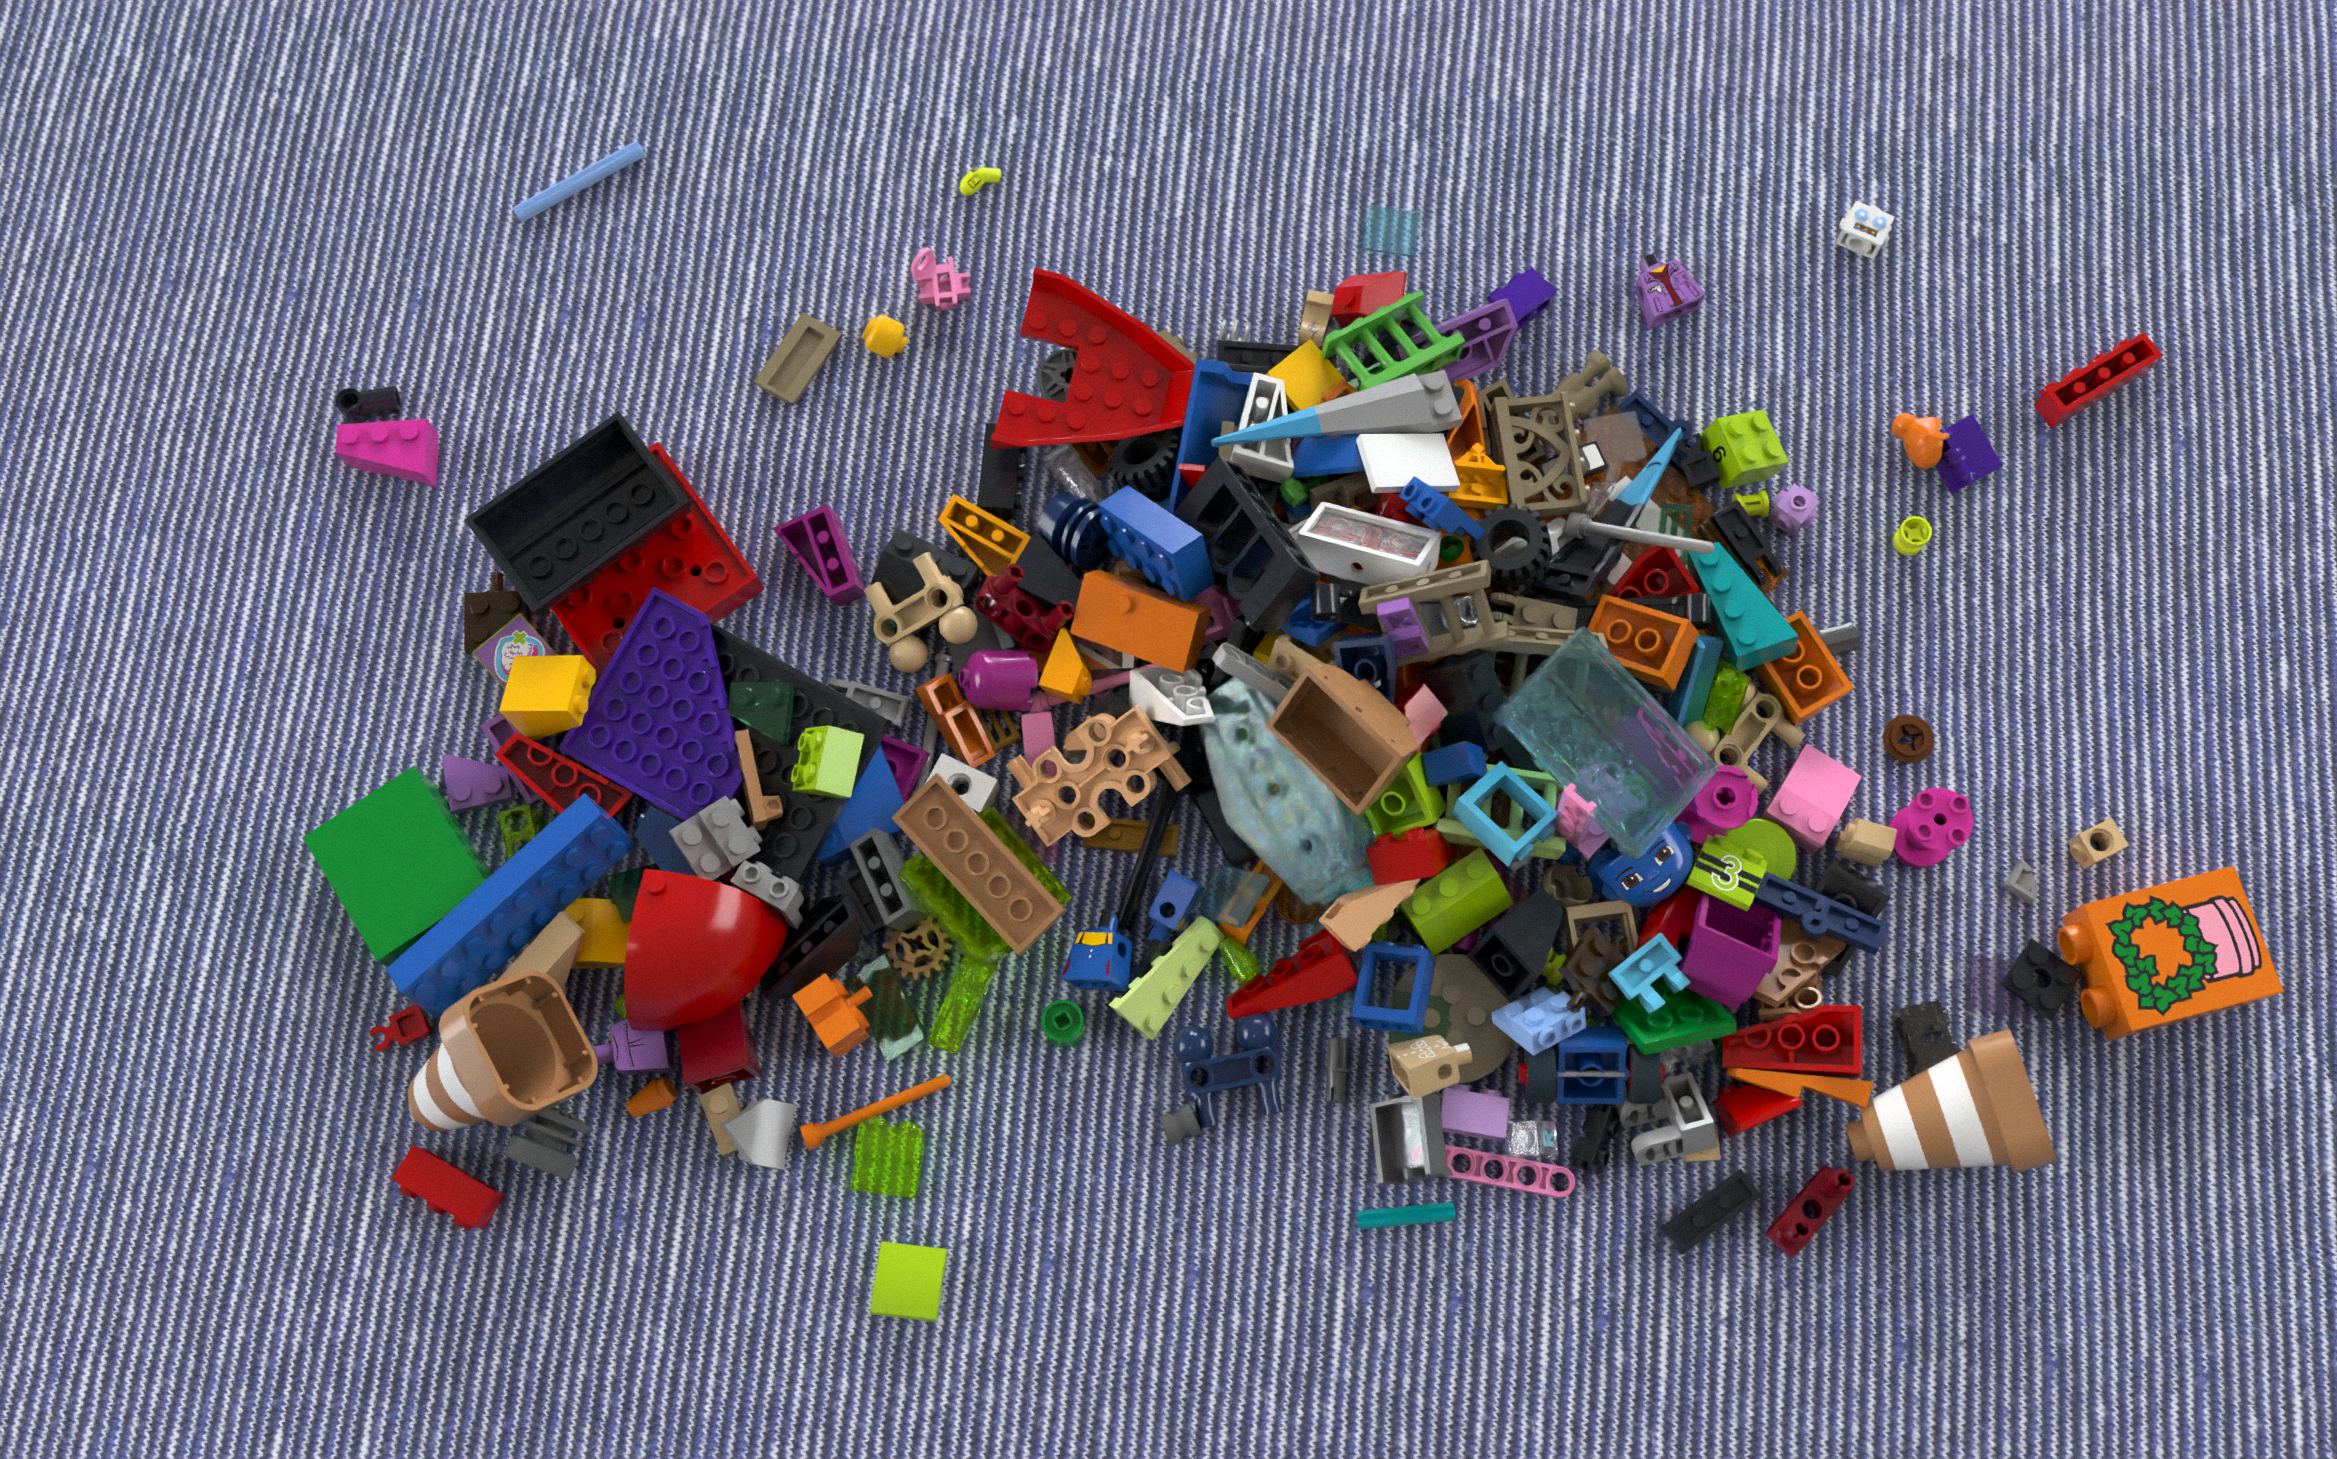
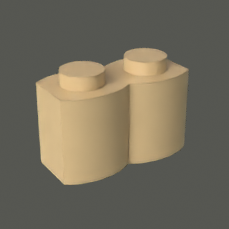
M1856 818L1853 823H1847L1844 831L1840 830L1838 832L1834 848L1838 849V857L1877 868L1883 860L1885 861L1890 857L1897 829Z

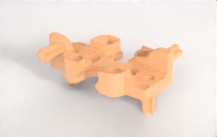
M1139 704L1117 720L1112 715L1101 713L1078 726L1075 732L1084 742L1087 750L1085 759L1079 764L1067 762L1057 747L1052 746L1037 757L1032 768L1021 754L1006 765L1024 789L1013 797L1012 800L1027 819L1025 824L1028 827H1033L1047 848L1071 830L1079 836L1090 837L1112 822L1099 805V797L1103 790H1118L1123 795L1125 801L1133 807L1155 789L1157 776L1153 769L1157 766L1176 791H1179L1192 781L1174 757V754L1181 750L1175 740L1168 744ZM1096 723H1100L1106 728L1107 735L1105 739L1099 738L1095 734L1094 727ZM1113 749H1119L1124 752L1126 761L1123 766H1115L1111 763L1109 755ZM1047 760L1053 761L1056 764V775H1051L1047 772L1045 767ZM1133 775L1143 778L1145 782L1144 790L1136 789L1133 786ZM1064 786H1070L1075 790L1076 799L1073 803H1066L1062 800L1060 791ZM1084 812H1089L1094 816V826H1089L1084 822Z

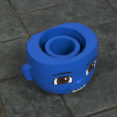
M1663 813L1647 821L1613 849L1596 867L1597 875L1604 882L1601 886L1602 894L1611 901L1622 900L1636 907H1650L1670 896L1684 883L1692 871L1694 860L1690 843L1693 836L1689 825L1682 821L1674 823Z

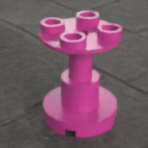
M1715 766L1705 771L1694 782L1691 790V802L1674 812L1675 823L1679 821L1686 822L1692 831L1693 838L1691 841L1703 845L1707 834L1713 837L1716 834L1723 836L1726 831L1743 826L1754 815L1758 805L1757 789L1747 779L1749 776L1742 770L1733 766Z
M1929 788L1920 792L1908 807L1901 809L1891 819L1888 827L1897 829L1893 851L1899 857L1898 860L1904 865L1913 868H1929L1942 861L1951 850L1963 845L1968 840L1974 822L1970 803L1964 795L1944 788Z

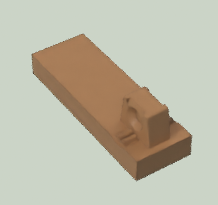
M748 729L736 731L734 742L738 748L741 773L744 774L743 790L750 822L756 830H763L766 828L768 821L782 817L781 800L779 796H762Z

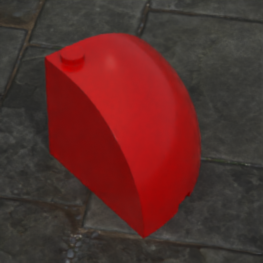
M645 869L633 910L625 958L624 1000L626 1015L631 1029L642 1031L675 1029L674 1026L694 1022V1024L700 1023L735 1005L761 982L760 978L778 958L789 930L786 921L775 909L765 902L734 887L692 875Z

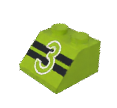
M1707 834L1693 863L1692 871L1688 876L1686 884L1748 912L1768 862L1763 860V855L1755 850L1746 848L1743 851L1732 846L1733 842L1722 835L1716 834L1713 837Z

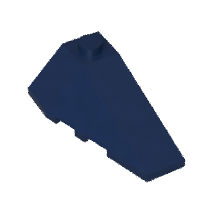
M1383 632L1358 633L1332 642L1337 667L1346 671L1358 681L1366 679L1393 704L1397 664L1392 636Z

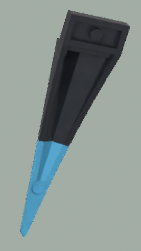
M1681 427L1672 434L1636 478L1592 522L1634 529L1678 445L1677 441L1681 440L1683 436ZM1589 534L1587 537L1583 536L1581 539L1573 538L1552 556V560H1549L1550 567L1548 571L1542 570L1543 578L1539 582L1533 579L1531 586L1533 593L1587 604L1598 586L1605 584L1627 540Z

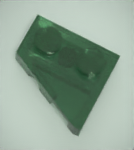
M731 682L728 714L776 741L789 745L794 685L790 682Z

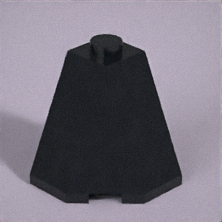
M1034 532L1016 562L1025 574L1016 587L1031 596L1050 612L1063 600L1070 602L1076 610L1082 586L1081 581L1041 535ZM1074 615L1067 623L1064 624L1065 626H1071Z

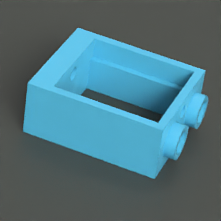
M1500 761L1458 798L1451 815L1509 867L1517 859L1521 862L1524 861L1534 850L1533 844L1536 841L1544 842L1556 830L1553 824L1559 813ZM1499 788L1537 821L1516 842L1478 808Z

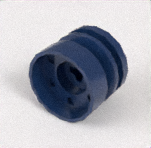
M1068 491L1059 493L1046 505L1037 525V533L1041 535L1060 558H1064L1069 563L1075 564L1083 570H1092L1099 566L1110 553L1107 546L1108 536L1100 522L1102 515L1099 505L1090 503L1087 499Z

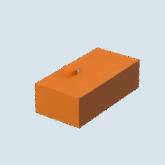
M1099 569L1084 574L1070 634L1183 674L1197 667L1212 608L1192 601L1185 603L1175 595L1171 596L1161 590Z

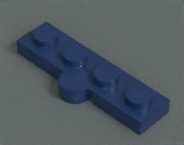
M1636 390L1614 411L1613 415L1656 453L1680 427L1683 432L1681 439H1683L1685 446L1691 448L1696 444L1694 441H1689L1692 435V426L1685 419H1675L1671 422ZM1677 445L1668 464L1687 480L1680 462L1687 459V457L1682 454ZM1711 485L1700 488L1698 491L1703 494Z
M1766 871L1752 901L1756 905L1800 923V932L1807 939L1819 940L1826 934L1876 956L1889 926L1886 922Z

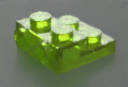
M868 1117L867 1123L859 1122L854 1149L856 1157L850 1190L916 1199L927 1133L919 1130L920 1124L901 1121L900 1127L887 1126L888 1120Z

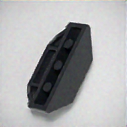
M842 895L823 898L803 916V921L798 929L791 927L788 930L778 958L760 978V985L766 1000L775 1001L793 997L792 995L823 974L830 978L859 952L860 918L850 896Z

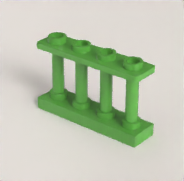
M1419 290L1413 294L1402 296L1398 302L1388 307L1385 305L1378 308L1374 314L1364 319L1358 318L1354 320L1350 326L1340 331L1334 330L1330 332L1324 339L1321 355L1324 359H1327L1338 353L1360 380L1359 391L1414 373L1416 376L1432 373L1459 359L1465 340L1459 333L1448 338L1442 337L1420 311L1425 294L1422 290ZM1410 317L1433 345L1425 350L1418 349L1397 323ZM1386 329L1409 358L1401 362L1394 361L1373 335ZM1362 341L1385 370L1376 375L1370 374L1349 347Z

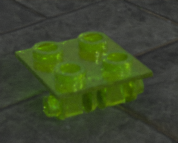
M1721 655L1703 711L1702 721L1704 722L1703 727L1705 729L1714 731L1716 727H1719L1726 734L1731 735L1751 678Z

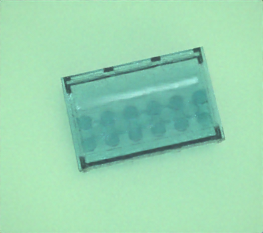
M1585 626L1579 628L1563 645L1546 658L1497 709L1492 717V720L1499 727L1504 726L1532 755L1531 760L1540 770L1545 769L1563 789L1570 783H1573L1577 787L1575 793L1588 804L1591 801L1597 804L1593 820L1618 845V850L1625 858L1633 857L1638 859L1642 857L1721 768Z

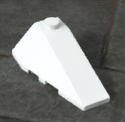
M1163 666L1130 670L1129 706L1131 708L1139 704L1142 710L1149 716V719L1181 726L1213 722V712L1209 700L1206 699V689L1202 687V676L1195 669L1183 674Z

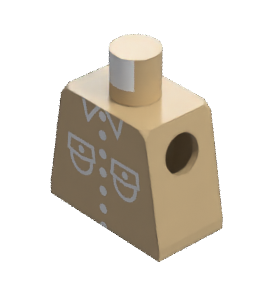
M1441 1035L1388 1045L1392 1073L1412 1099L1420 1098L1458 1083L1460 1080L1458 1066L1472 1062V1053L1467 1043L1451 1047Z

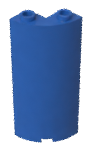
M1205 359L1196 360L1167 510L1175 517L1177 516L1174 511L1190 492L1178 470L1179 464L1186 463L1210 467L1219 454V447L1211 446V440L1221 436L1222 421L1235 422L1234 426L1239 427L1246 396L1254 373L1233 371L1227 362ZM1237 503L1234 506V508L1230 511L1231 513L1235 511L1239 503ZM1227 515L1226 518L1224 519V522H1226L1227 519L1229 518L1228 515Z

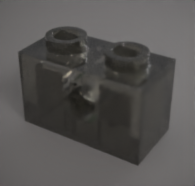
M1940 1000L1904 1007L1892 1013L1912 1077L1960 1052L1957 1042L1951 1038L1948 1029L1950 1026L1949 1014L1944 1007L1942 1008ZM1924 1034L1927 1036L1932 1035L1934 1041L1925 1040Z

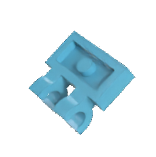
M1661 932L1608 973L1628 1000L1636 995L1639 997L1641 1005L1648 1014L1656 1011L1666 1003L1650 985L1661 975L1664 977L1666 985L1673 994L1681 991L1691 983L1675 965L1682 959Z

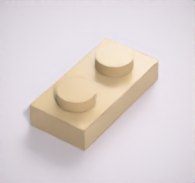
M727 1083L699 1096L723 1157L738 1152V1149L731 1136L725 1134L721 1124L728 1119H733L742 1112L732 1085Z

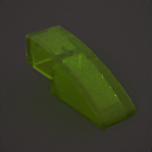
M970 947L968 948L942 1003L928 1038V1044L958 1055L984 1004V996L997 973V958Z

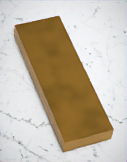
M1086 815L1085 823L1089 826H1094V816ZM1108 817L1112 821L1095 835L1083 837V848L1139 854L1150 822ZM1167 825L1157 856L1176 858L1180 825Z

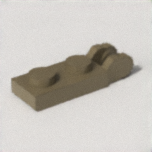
M1491 593V602L1497 605L1512 607L1511 615L1491 612L1494 623L1507 621L1508 625L1575 631L1578 612L1576 608L1521 596L1514 597L1504 593Z

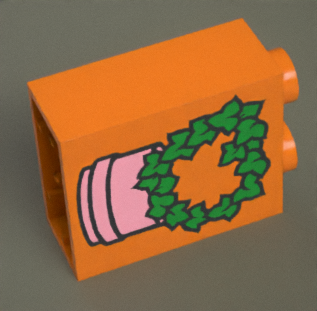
M2235 866L2086 903L2061 917L2064 927H2060L2057 932L2060 951L2068 964H2079L2088 988L2083 990L2080 995L2083 1013L2093 1028L2102 1027L2107 1041L2253 1004L2284 992Z

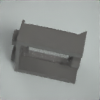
M1430 1093L1420 1098L1412 1099L1409 1094L1403 1097L1402 1094H1389L1382 1096L1381 1102L1370 1104L1378 1184L1404 1185L1453 1175L1446 1161L1439 1102L1442 1095Z

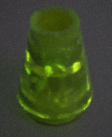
M1233 935L1225 938L1218 944V949L1233 980H1238L1243 985L1261 972L1262 969L1258 965L1260 961L1236 940Z

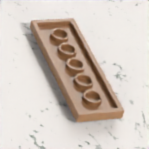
M936 773L891 817L1017 955L1022 956L1067 911L940 774Z

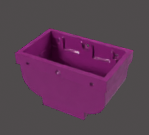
M1700 890L1691 936L1687 937L1685 948L1681 954L1682 959L1678 964V969L1691 982L1686 988L1737 1010L1741 1002H1746L1751 997L1766 973L1771 975L1778 961L1782 915L1754 903H1751L1747 912Z

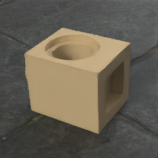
M2112 818L2079 833L2067 841L2070 845L2072 857L2076 862L2081 863L2084 869L2129 846ZM2090 839H2094L2099 843L2100 851L2095 850L2091 846Z

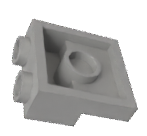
M725 795L669 831V834L697 877L713 881L761 850L758 844L762 842V839L752 825L747 828L740 818L745 813L735 798L729 801Z
M744 860L730 881L736 889L765 902L783 917L787 925L798 929L803 921V917L798 909L805 899L799 891L800 885L786 876H783L782 879L772 875L773 871L759 861L752 864Z

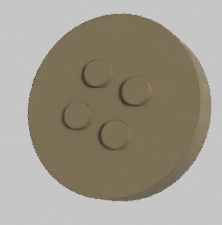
M1460 954L1433 956L1436 960L1422 1035L1387 1031L1390 1044L1441 1035L1451 1047L1467 1043L1472 1053V1062L1458 1066L1460 1080L1456 1084L1471 1085L1495 1072L1514 1046L1515 1041L1492 1023V1012L1510 1002L1468 956ZM1418 964L1410 968L1399 980L1391 995L1388 1008L1409 1011Z

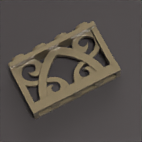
M1568 392L1507 399L1506 396L1494 397L1490 415L1499 465L1506 467L1502 475L1506 480L1508 497L1506 508H1509L1510 503L1517 504L1518 509L1525 505L1530 507L1531 514L1536 511L1541 517L1566 515L1572 512L1583 514L1587 504L1591 502V491L1589 485L1584 484L1583 476L1586 473V464L1584 457H1579L1580 432L1578 429H1574L1575 405L1574 402H1569ZM1552 410L1558 415L1559 422L1556 425L1550 424L1548 422L1550 415H1548L1539 424L1536 423V416L1541 411ZM1531 412L1529 420L1510 416V414ZM1524 432L1528 433L1525 443L1519 444L1515 442L1514 436L1519 435L1523 438ZM1534 436L1549 445L1559 455L1554 466L1544 477H1542L1540 471L1528 462L1518 461L1517 459L1518 455L1525 453L1531 447ZM1566 466H1567V468H1568V473H1569V474L1563 473V471L1565 470ZM1529 472L1536 482L1533 483L1532 477L1528 481H1524L1521 479L1520 474ZM1563 484L1570 486L1572 496L1568 500H1557L1548 490L1552 486V489L1557 494L1563 495L1564 492L1560 486ZM1541 493L1546 501L1525 504V501Z

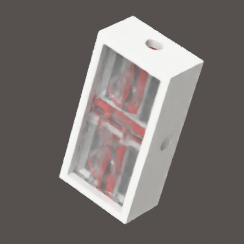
M1322 501L1299 531L1297 544L1317 571L1372 586L1433 572L1438 565L1441 532H1435L1431 529Z

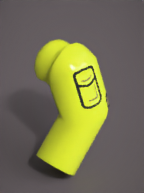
M972 168L961 180V193L965 196H971L985 182L999 183L1001 179L1000 169Z

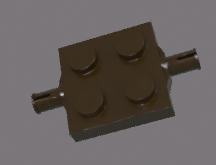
M495 572L490 574L491 590L465 593L464 651L466 654H472L477 647L519 613L529 622V606L517 590L508 591L503 589L504 574L501 572H497V575Z
M1594 925L1584 932L1560 966L1558 971L1569 982L1574 991V995L1566 1005L1568 1009L1571 1008L1570 1012L1578 1013L1583 1004L1586 1003L1601 1018L1611 1015L1624 994L1608 973L1626 960L1620 953V950L1628 941L1627 936L1623 938L1625 934L1617 932L1613 939L1609 941Z

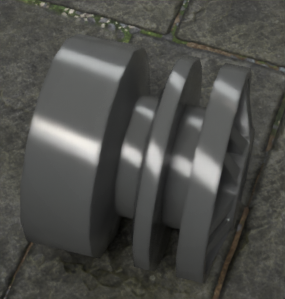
M1059 350L1052 353L1042 363L1038 373L1041 398L1065 404L1070 386L1069 382L1072 378L1078 354L1077 350Z
M555 1107L537 1114L535 1123L528 1120L519 1122L523 1127L531 1131L529 1137L513 1135L504 1156L570 1180L578 1160L565 1151L568 1145L584 1148L585 1143L572 1138L575 1130L589 1135L592 1127L586 1125L576 1115Z

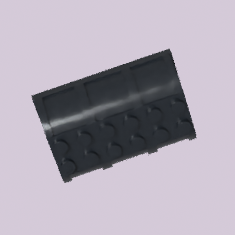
M618 411L465 518L464 521L536 616L540 615L542 618H545L551 613L550 609L584 585L590 586L597 581L596 577L634 549L637 548L639 551L648 544V539L681 516L685 518L692 513L689 508L692 505Z

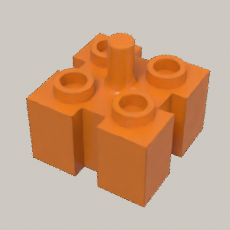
M823 974L792 995L825 1047L838 1059L870 1037L865 1029L870 1024L860 1009L858 1010L857 1006L873 996L867 986L850 995L838 978L831 980L826 974Z

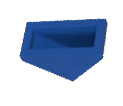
M1467 741L1421 755L1427 787L1479 781L1488 773L1482 747Z

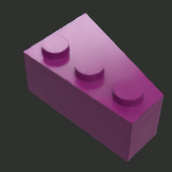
M828 504L772 528L825 594L838 606L841 607L866 596L863 591L865 586L840 517Z

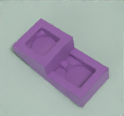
M1409 597L1377 604L1378 617L1388 631V635L1392 636L1394 652L1398 658L1430 652L1422 624Z

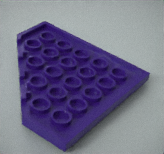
M653 587L590 693L588 699L589 706L584 714L582 726L569 729L558 750L686 821L725 795L729 801L733 798L737 800L743 789L745 779L739 765L740 757L737 745L734 742L735 729L709 618L695 608Z

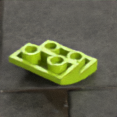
M881 1241L871 1301V1315L937 1322L943 1292L942 1282L948 1256L947 1249Z

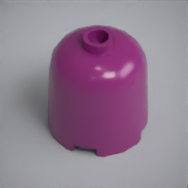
M984 649L973 653L966 662L965 668H961L959 673V685L964 688L968 701L975 707L1012 712L1029 711L1034 703V700H1029L1031 688H1037L1038 684L1036 659L1029 658L1031 651Z

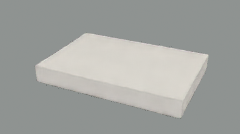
M1443 433L1360 434L1356 439L1372 493H1401L1414 476L1438 492H1456L1460 487V482Z

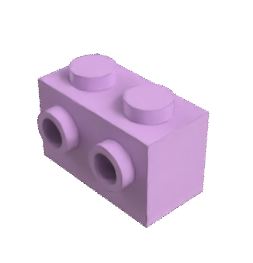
M1453 1084L1450 1088L1446 1087L1442 1090L1440 1110L1443 1132L1499 1142L1505 1139L1510 1099L1504 1098L1503 1092L1484 1089L1483 1094L1470 1092L1469 1086L1462 1084Z

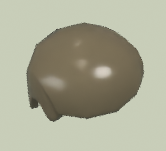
M1559 863L1552 865L1545 870L1541 881V887L1557 901L1563 910L1566 907L1585 904L1591 899L1594 892L1590 877L1579 876L1575 865H1562Z

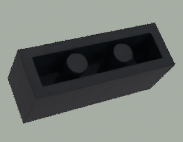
M986 422L977 507L998 519L1016 520L1017 509L1022 510L1023 491H1019L1020 481L1025 482L1026 464L1022 463V455L1028 453V447L991 450V435L994 434L997 423Z

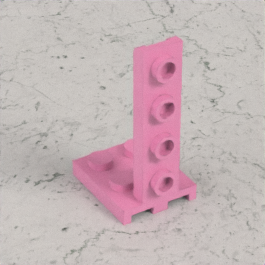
M1591 762L1556 798L1555 810L1559 815L1554 822L1556 827L1554 832L1557 837L1566 838V844L1570 843L1583 855L1585 860L1589 861L1641 804L1597 765Z

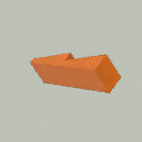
M1729 1067L1726 1076L1799 1098L1801 1089L1804 1088L1858 1107H1867L1874 1084L1872 1081Z

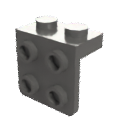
M977 609L972 612L976 615L978 627L976 634L969 642L953 644L944 638L958 675L961 668H965L966 662L973 653L984 649L1016 650L1015 645L1019 644V640L1003 631L1001 627L989 620Z

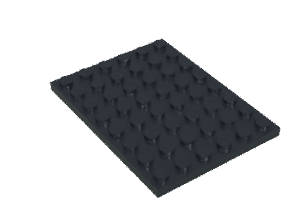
M709 621L735 732L748 729L762 796H779L783 809L782 817L768 821L765 829L757 830L762 839V842L758 844L761 850L746 859V861L752 864L759 861L768 866L773 871L772 875L782 879L783 876L794 880L801 887L850 799L792 791L794 783L791 781V774L794 766L799 761L800 751L798 750V742L801 734L805 732V728L827 725L864 734L852 791L853 794L892 721ZM611 780L612 782H614V783H616L617 785L623 787L624 789H626V790H628V791L634 793L633 791L627 789L626 787L620 785L619 783H617V782ZM742 789L737 801L745 813L740 818L748 828L751 826L744 790ZM634 793L639 798L650 803L651 805L655 806L656 808L660 809L666 814L672 816L673 818L681 822H684V820L680 819L679 817L657 806L656 804L650 802L642 796Z

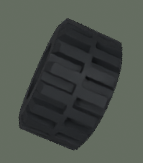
M1166 429L1122 439L1118 443L1119 445L1112 450V455L1108 458L1109 465L1107 466L1119 490L1128 485L1154 503L1164 501L1165 498L1171 495L1180 448V441L1172 429Z
M1510 503L1509 508H1504L1503 504L1496 506L1497 511L1493 513L1490 509L1484 512V520L1478 518L1476 521L1486 531L1478 541L1470 536L1469 547L1473 562L1488 559L1491 568L1490 586L1493 587L1497 583L1499 590L1506 591L1507 586L1511 587L1512 591H1519V586L1525 585L1527 589L1532 586L1531 581L1533 579L1539 582L1543 578L1542 570L1547 572L1550 567L1549 560H1552L1553 553L1548 528L1545 521H1541L1540 514L1536 511L1531 514L1530 507L1523 505L1521 509H1518L1517 504ZM1518 537L1529 543L1525 551L1516 557L1503 558L1493 553L1495 547L1507 538Z

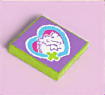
M521 613L472 652L504 689L506 688L514 656L557 655Z

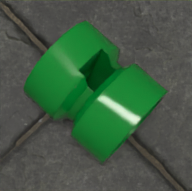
M1057 1000L1045 1008L1042 1014L1041 1025L1047 1039L1053 1045L1059 1048H1071L1082 1041L1086 1033V1023L1080 1008L1075 1003L1069 1000Z

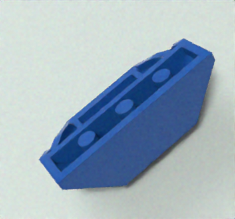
M1382 433L1305 437L1291 457L1294 465L1291 477L1298 478L1365 471L1356 439L1360 434Z

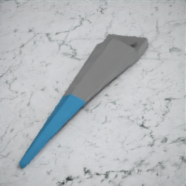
M1445 370L1420 376H1416L1414 373L1211 440V446L1219 447L1275 439L1337 434L1435 433L1462 426L1463 418Z

